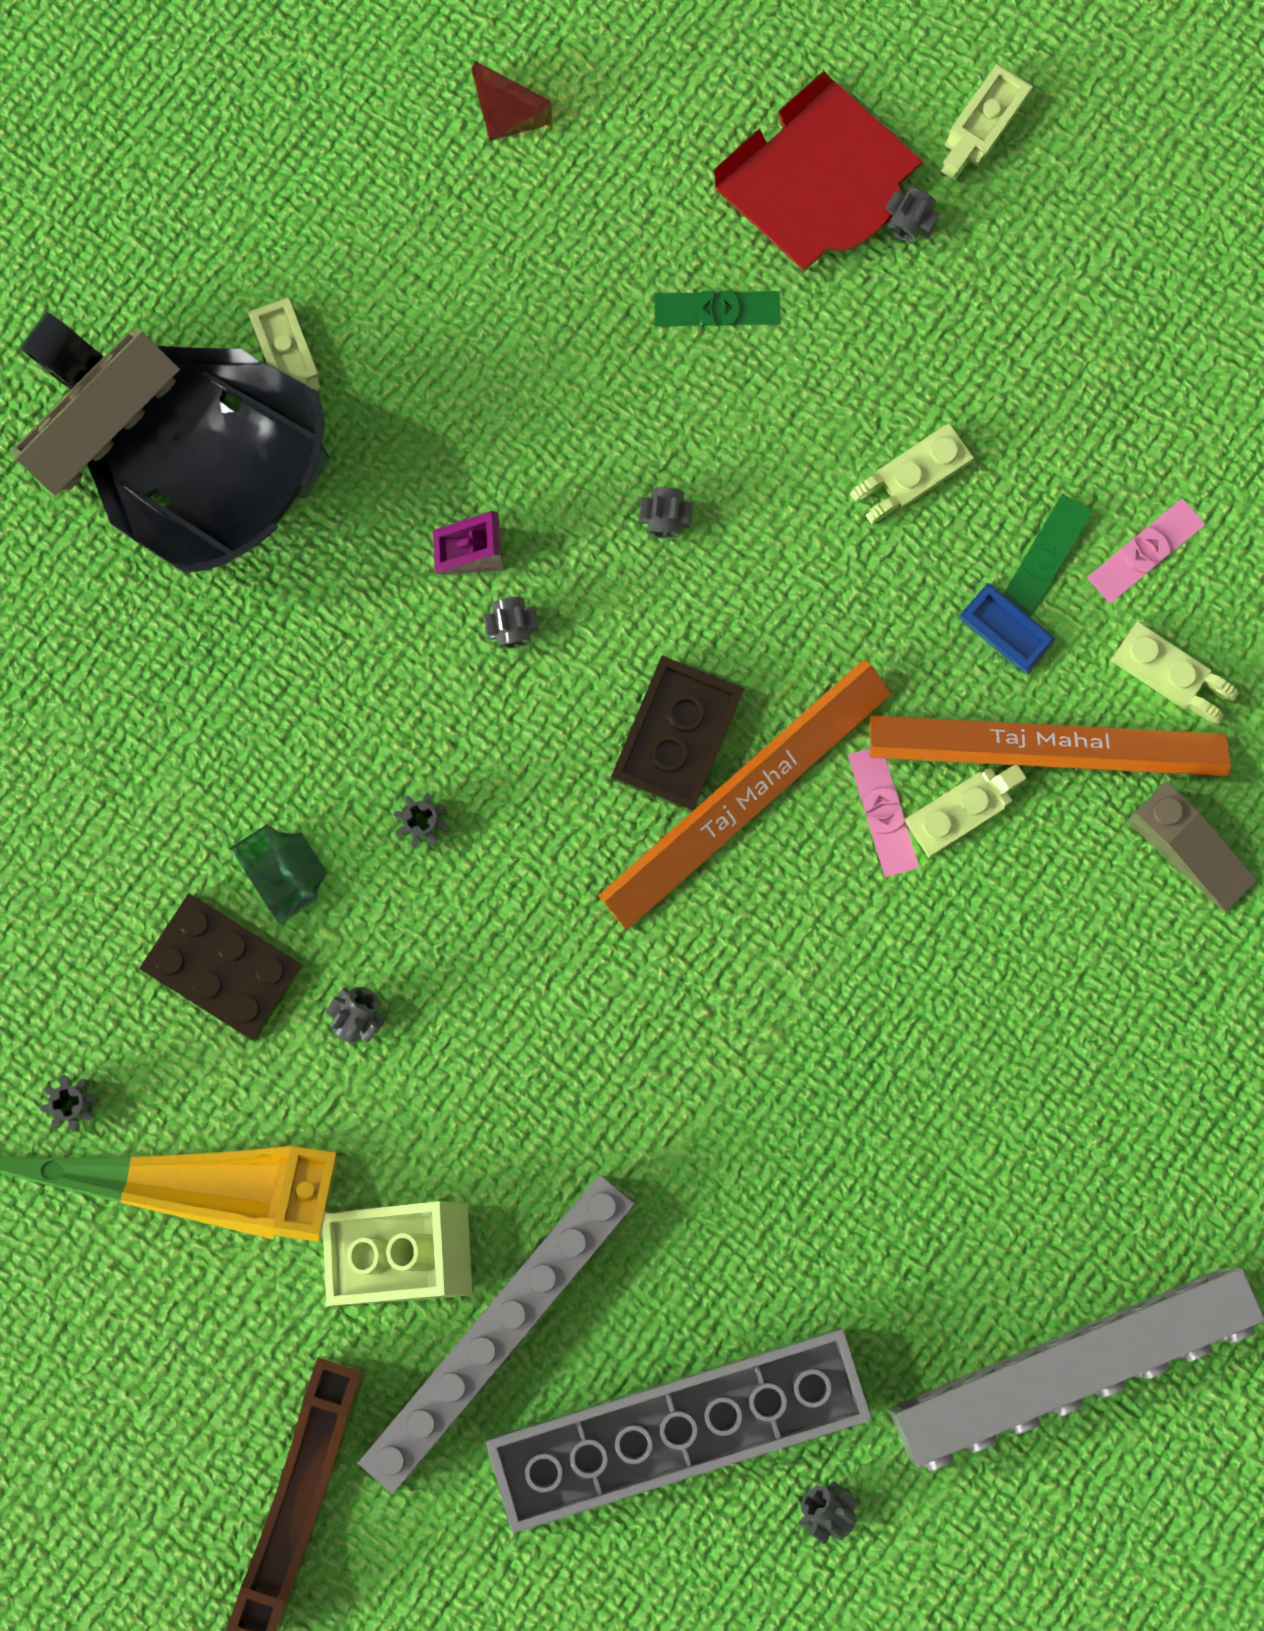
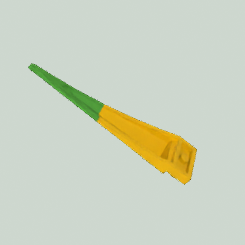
M285 1146L165 1156L94 1158L0 1157V1174L273 1240L275 1236L320 1242L337 1156L336 1152Z

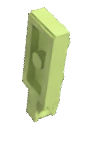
M996 64L950 129L945 146L951 149L943 162L944 167L941 172L956 180L969 161L978 166L981 160L985 159L1026 101L1033 86L1001 65Z
M289 297L248 311L266 362L316 391L321 390L318 382L320 380Z
M1018 765L1011 766L997 776L990 767L981 773L980 771L907 817L904 821L928 858L1001 813L1005 809L1004 807L1013 801L1007 792L1023 783L1026 776Z

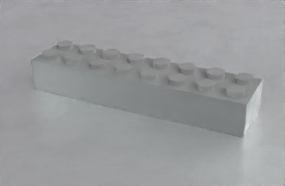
M1222 1267L888 1408V1411L909 1461L917 1467H927L928 1471H932L953 1462L952 1453L963 1448L970 1449L974 1453L996 1444L998 1441L995 1435L1003 1431H1014V1434H1020L1039 1426L1041 1423L1038 1417L1048 1412L1057 1413L1058 1416L1073 1412L1084 1406L1081 1398L1091 1394H1099L1101 1398L1118 1393L1127 1388L1124 1380L1133 1376L1136 1378L1142 1376L1146 1380L1170 1370L1167 1362L1171 1360L1185 1358L1188 1362L1203 1357L1213 1351L1210 1344L1218 1340L1220 1342L1228 1340L1229 1343H1234L1248 1338L1256 1333L1253 1326L1263 1322L1264 1317L1243 1269Z
M838 1327L487 1438L485 1443L513 1534L872 1419L844 1330Z

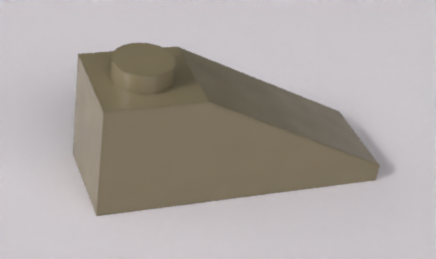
M1167 781L1159 786L1126 820L1224 913L1257 881L1203 815Z

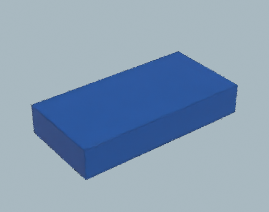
M989 583L984 586L958 617L959 620L1025 675L1056 640Z

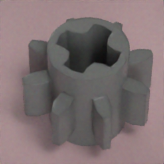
M909 187L904 196L894 191L885 207V210L893 215L887 225L888 230L897 238L910 243H914L919 234L929 239L938 223L937 219L940 215L933 210L936 206L935 199L925 191L915 187Z
M670 487L653 488L651 490V498L641 497L639 523L648 524L647 534L650 536L664 539L680 537L681 528H690L693 503L684 502V492L679 489Z
M522 597L504 598L491 604L493 613L483 615L488 640L497 638L500 649H513L530 644V633L539 631L535 606L526 608L524 598Z
M426 793L423 801L414 802L409 795L406 796L408 807L404 812L394 811L393 814L396 819L403 821L405 825L397 830V836L404 838L410 834L413 837L411 842L415 850L418 849L421 841L429 840L432 846H438L435 838L438 831L447 832L450 829L446 823L439 821L438 818L447 811L445 805L433 808L431 806L430 793ZM421 812L425 817L433 815L428 819L430 827L427 830L422 831L419 826L410 828L416 823L413 817L416 813Z
M344 987L338 997L334 996L326 1010V1014L334 1017L330 1026L333 1032L340 1039L350 1043L359 1042L361 1039L369 1042L373 1034L378 1033L386 1019L385 1015L378 1012L381 1006L378 996L364 987H354L351 990Z
M63 1075L61 1076L60 1087L56 1089L44 1088L45 1092L50 1095L49 1104L40 1107V1111L49 1112L55 1116L51 1123L52 1128H60L66 1120L72 1132H79V1121L84 1118L92 1121L96 1120L95 1115L90 1110L92 1103L98 1102L100 1097L88 1095L85 1092L90 1081L81 1079L76 1087H72V1081L69 1076ZM68 1093L70 1096L79 1098V1105L72 1107V1114L61 1108V1103L68 1101Z
M835 1481L830 1483L828 1489L824 1486L816 1485L806 1493L801 1502V1510L804 1517L799 1523L822 1544H825L829 1537L842 1540L852 1531L857 1522L853 1508L856 1507L858 1501Z

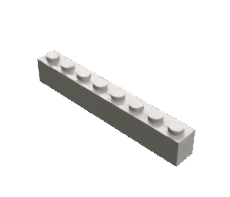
M599 1174L357 1464L393 1494L635 1204Z

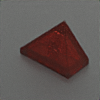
M475 61L471 68L473 84L489 141L549 125L552 120L550 100Z

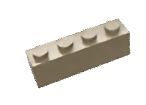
M133 326L9 453L54 496L61 490L66 493L80 481L83 475L80 471L91 459L98 461L109 452L114 444L111 439L123 427L126 430L130 429L142 418L145 413L142 408L153 396L160 398L171 389L176 381L173 376L180 369L143 331Z

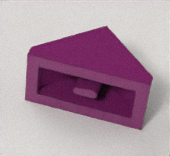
M490 511L433 530L435 573L456 574L503 571L502 536L498 512Z

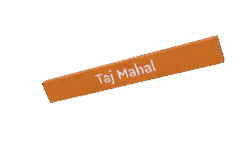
M863 659L598 895L626 930L634 925L891 695L872 664Z
M870 716L869 740L871 758L1228 776L1231 767L1226 734Z

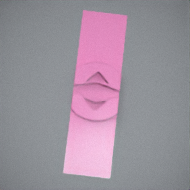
M1182 498L1087 578L1109 603H1112L1201 529L1205 523Z
M870 748L848 754L884 876L887 877L919 868L886 758H871Z

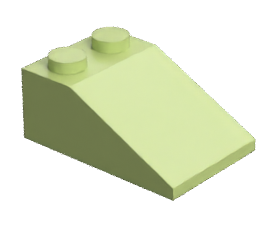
M436 1201L325 1214L323 1246L326 1306L473 1295L468 1203Z

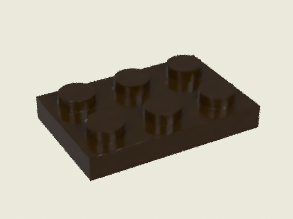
M662 655L615 765L611 780L686 811H694L740 702L744 688Z
M188 893L139 969L255 1042L303 965Z

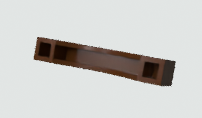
M324 1355L317 1357L301 1405L294 1436L277 1491L251 1563L242 1582L226 1631L281 1630L367 1369Z

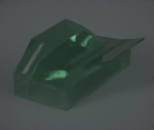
M267 824L230 848L279 925L318 900L317 890L328 873L302 833L290 834L279 832Z

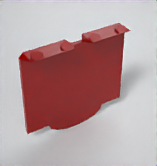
M824 70L779 110V121L783 129L775 137L766 143L759 128L714 169L716 191L803 272L829 249L836 252L851 250L865 243L878 233L893 216L885 210V207L894 191L901 194L899 185L923 164V161L843 90Z

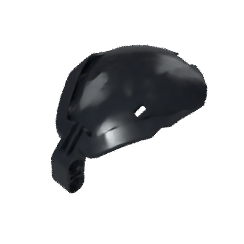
M48 312L43 314L19 347L70 390L104 357L70 327ZM157 346L180 369L173 376L176 379L174 385L162 397L156 398L153 396L142 408L145 411L142 418L130 429L126 430L123 427L111 439L114 444L109 452L98 461L91 459L87 466L111 525L184 573L206 571L227 564L258 546L279 527L276 524L291 507L302 488L307 489L318 464L324 435L323 408L319 393L316 390L283 373L272 365L262 363L241 348ZM227 393L241 401L237 412L224 405ZM159 492L170 498L171 502L164 507L151 499V497Z

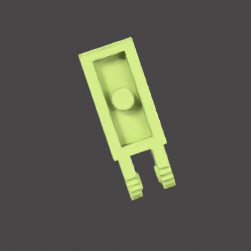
M947 423L878 469L875 475L854 488L850 495L855 502L866 499L882 486L886 489L891 497L873 506L865 515L869 522L874 524L897 508L902 510L968 466L974 457L951 425Z
M1138 621L1111 658L1113 663L1182 709L1187 707L1208 722L1215 723L1216 725L1219 724L1224 714L1218 707L1207 700L1195 696L1201 685L1218 697L1230 702H1234L1239 694L1237 689L1226 682V680L1211 674L1209 668Z

